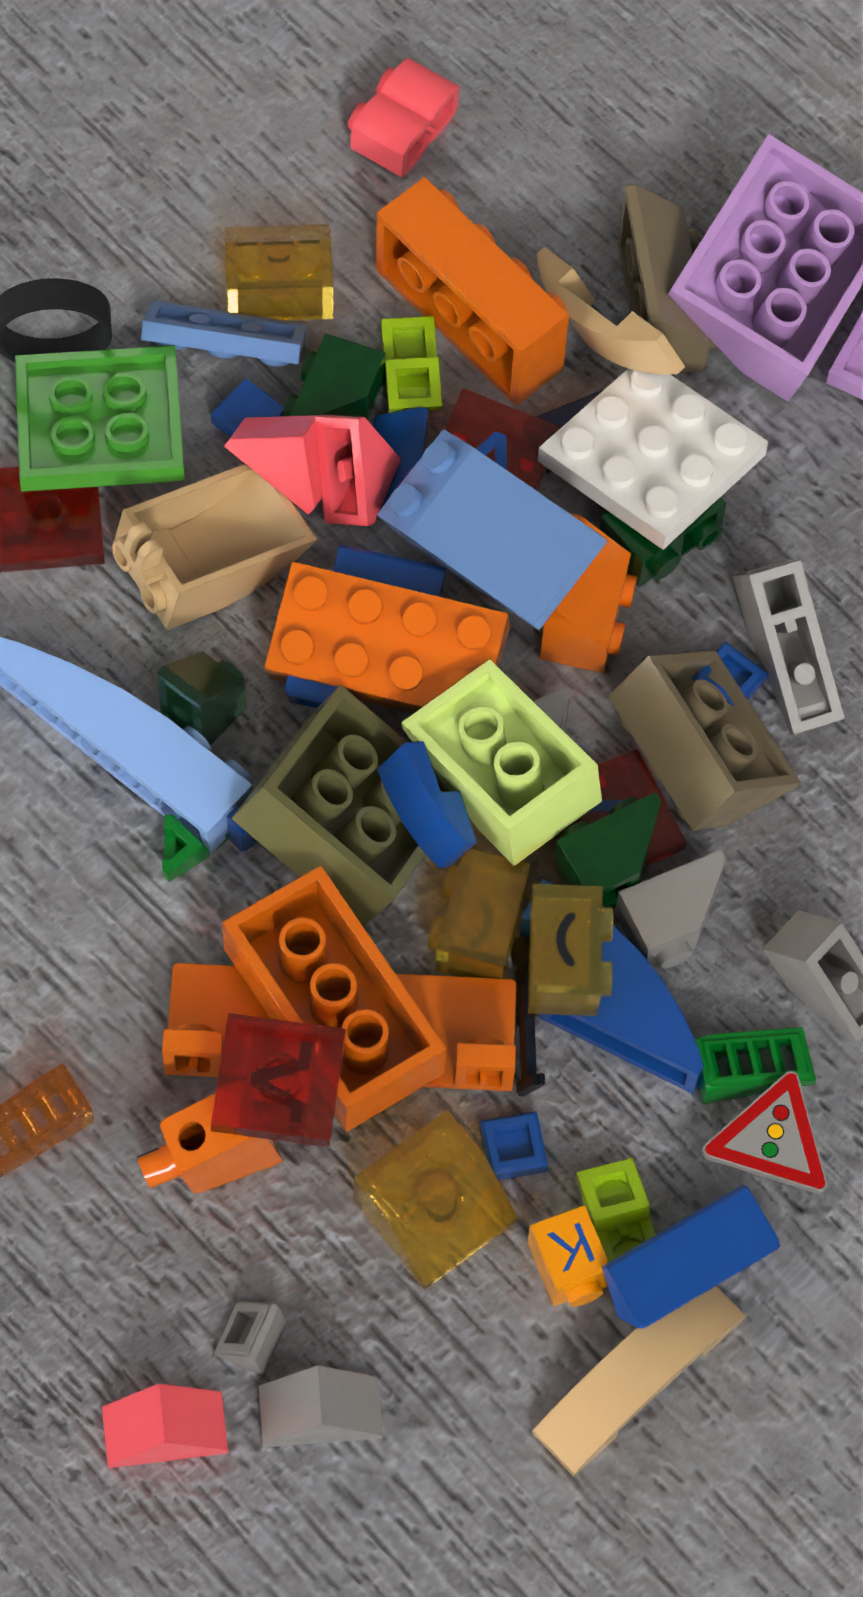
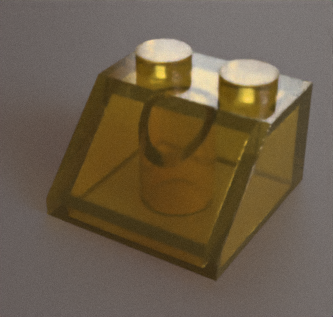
M329 224L225 227L228 312L277 320L333 319V270Z
M448 1110L353 1178L354 1202L424 1290L518 1221V1217L485 1155Z

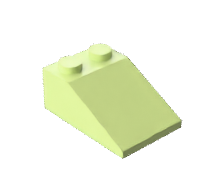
M490 659L401 722L403 730L412 742L424 741L435 773L450 792L460 791L468 817L513 866L517 865L602 802L598 764Z

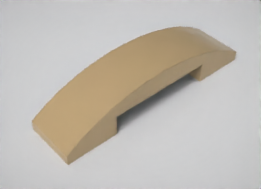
M543 247L537 253L538 269L547 292H553L563 301L569 314L568 323L582 341L594 352L617 365L645 373L679 374L685 368V365L662 332L633 311L616 326L590 306L596 300L572 266L546 247Z
M715 1286L643 1329L636 1328L569 1391L533 1429V1435L574 1477L617 1437L618 1431L699 1356L703 1358L745 1319L746 1315Z

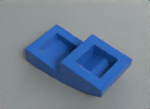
M424 741L405 742L377 769L389 799L402 823L420 848L439 868H449L477 843L460 791H440Z

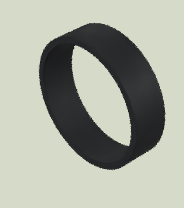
M47 278L18 284L0 295V354L10 361L15 362L16 355L106 350L111 343L110 303L101 291L91 285L70 279ZM49 309L75 311L88 315L98 321L96 325L82 333L63 338L30 337L19 334L6 326L10 321L24 314Z

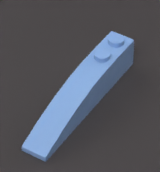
M0 637L1 687L161 815H174L209 849L210 854L226 839L225 835L228 833L227 815L240 807L253 790V779L240 764L231 759H228L226 763L210 751V744L197 730L190 726L183 730L169 718L124 689L75 664L25 644Z

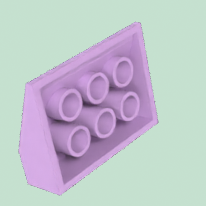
M768 134L668 293L672 300L744 375L789 402L810 373L863 284V193Z

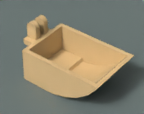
M243 464L124 509L112 550L115 561L120 569L124 572L128 571L140 589L141 598L147 610L153 614L156 613L168 631L221 610L251 594L291 565L292 561L295 562L317 540V537L291 500L249 466Z

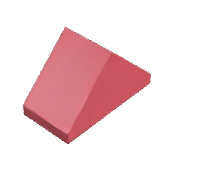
M318 415L245 418L224 447L309 515L322 498L315 417Z
M316 416L315 426L324 523L356 526L373 525L401 462V458L365 417Z
M159 1383L102 1406L108 1468L228 1454L222 1392Z

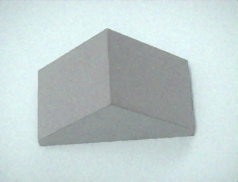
M317 1365L258 1386L262 1448L383 1438L377 1376Z

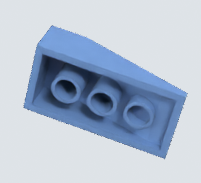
M444 429L433 443L427 447L423 456L399 487L393 491L388 501L377 514L382 521L414 549L446 568V570L537 630H540L608 542L596 531L486 455Z

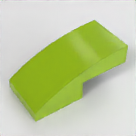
M434 316L381 319L382 350L386 352L385 384L388 412H397L417 407L428 408V411L442 410L439 357H437Z
M633 1158L576 1172L583 1205L586 1206L609 1262L656 1235L650 1219V1204Z

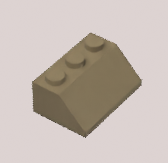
M636 184L625 185L618 248L630 313L633 311L664 334L685 365V368L680 373L705 371L708 351L715 349L716 345L668 295L698 247L696 229H687L684 209Z
M716 650L648 656L608 695V698L619 714L622 726L632 734L647 758L649 769L661 780L675 802L678 815L690 826L692 831L726 827L794 790L801 783ZM709 665L712 671L708 677L725 689L735 706L728 703L722 692L712 683L702 679L694 681L691 678L696 672L699 673L704 667Z

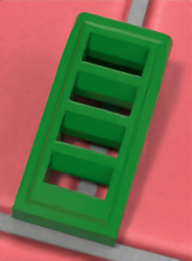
M803 1027L721 1033L694 1038L704 1064L698 1084L703 1104L762 1094L788 1072L785 1070L780 1050L782 1046L791 1045L797 1069L793 1072L798 1074L801 1087L816 1083ZM768 1049L774 1072L764 1073L759 1055L760 1050ZM747 1053L752 1074L742 1075L737 1054ZM716 1058H726L730 1076L720 1077Z

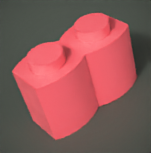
M410 58L402 61L396 69L393 67L388 68L378 83L377 94L368 103L360 102L349 118L348 129L351 130L350 149L401 178L404 177L422 157L430 142L439 136L453 118L458 109L460 86Z

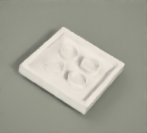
M627 369L539 447L538 462L664 550L766 455L768 441L671 374H652Z

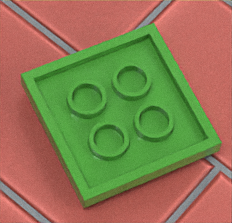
M175 345L15 356L21 492L185 481Z

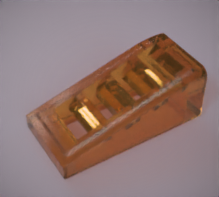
M63 1063L41 1075L0 1105V1136L10 1150L3 1157H0V1178L94 1123L93 1111L89 1102ZM57 1094H60L69 1108L62 1115L59 1114L50 1098ZM36 1106H39L49 1122L42 1129L39 1128L29 1110ZM18 1118L29 1136L22 1143H20L8 1124Z

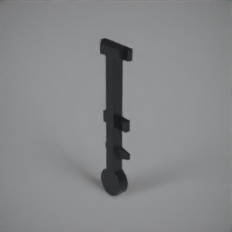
M524 936L518 937L515 940L511 951L512 962L517 965V1025H519L521 1080L516 1082V1090L518 1096L521 1097L545 1085V1074H537L535 1018L541 1015V1004H534L533 989L540 981V975H533V962L537 954V944L534 939Z

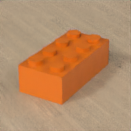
M423 177L377 212L376 271L424 317L434 316L435 328L514 405L518 406L563 371L569 314L565 304L553 292L546 293L532 279L529 270L519 259L515 257L510 258L496 245L492 234L485 226L480 223L474 224L463 214L458 203L448 191L444 189L438 190L426 177Z
M292 561L264 669L272 680L286 683L287 677L292 676L333 687H338L341 684L359 701L414 714L489 659L500 668L510 629L509 614Z
M322 866L315 868L222 922L225 952L298 1061L301 1042L313 1044L310 1068L306 1073L345 1132L350 1131L445 1074L447 1048Z

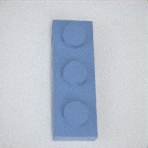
M152 300L142 320L141 340L155 342L157 346L175 345L176 350H181L185 347L207 350L210 355L219 358H233L241 355L259 358L261 362L270 366H286L290 363L299 364L307 341L308 324Z

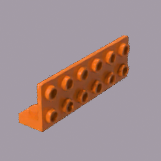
M176 963L173 965L168 1029L163 1031L162 1044L165 1075L251 1079V1074L298 1062L286 1042L284 1051L271 1054L273 1038L283 1039V1037L235 966ZM396 974L447 1048L445 1074L424 1087L512 1091L516 1058V1046H514L516 982L512 979ZM306 1072L277 1079L312 1082Z

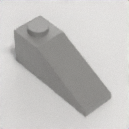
M782 560L733 575L732 578L747 630L763 669L768 673V681L790 734H799L844 720L843 709L801 560Z

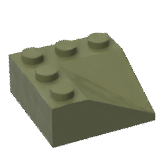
M341 684L308 716L231 818L299 877L322 866L363 927L396 898L426 855L402 823L389 799L377 770L407 741ZM435 773L440 791L450 792Z

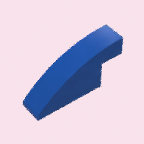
M542 879L522 915L520 937L532 938L537 946L561 957L556 945L558 927L568 913H574L576 918L569 926L565 938L566 947L575 960V965L570 967L562 961L542 997L540 1019L694 1095L704 1064L683 1012L662 978L641 952L607 919L577 897Z

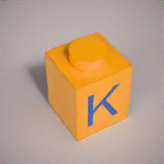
M586 1206L575 1208L530 1225L527 1244L553 1307L568 1301L571 1307H577L599 1298L603 1294L602 1289L608 1287L602 1266L609 1263Z

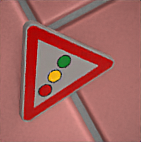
M788 1071L705 1143L702 1149L705 1159L810 1192L821 1194L828 1185L798 1074L793 1071Z

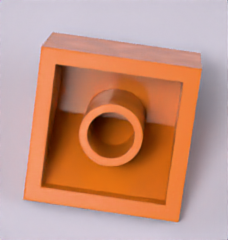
M570 513L603 536L608 542L544 623L540 659L604 673L608 655L619 656L626 624L617 622L620 606L631 608L638 576L628 574L630 552L581 515Z

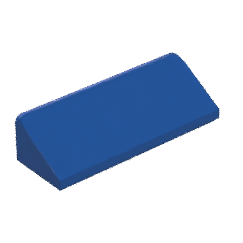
M741 1185L602 1266V1270L618 1318L637 1328L643 1329L779 1249L780 1243L775 1231L749 1188Z

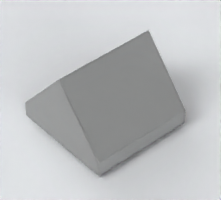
M238 1301L214 1355L264 1376L287 1324L279 1306L273 1302Z

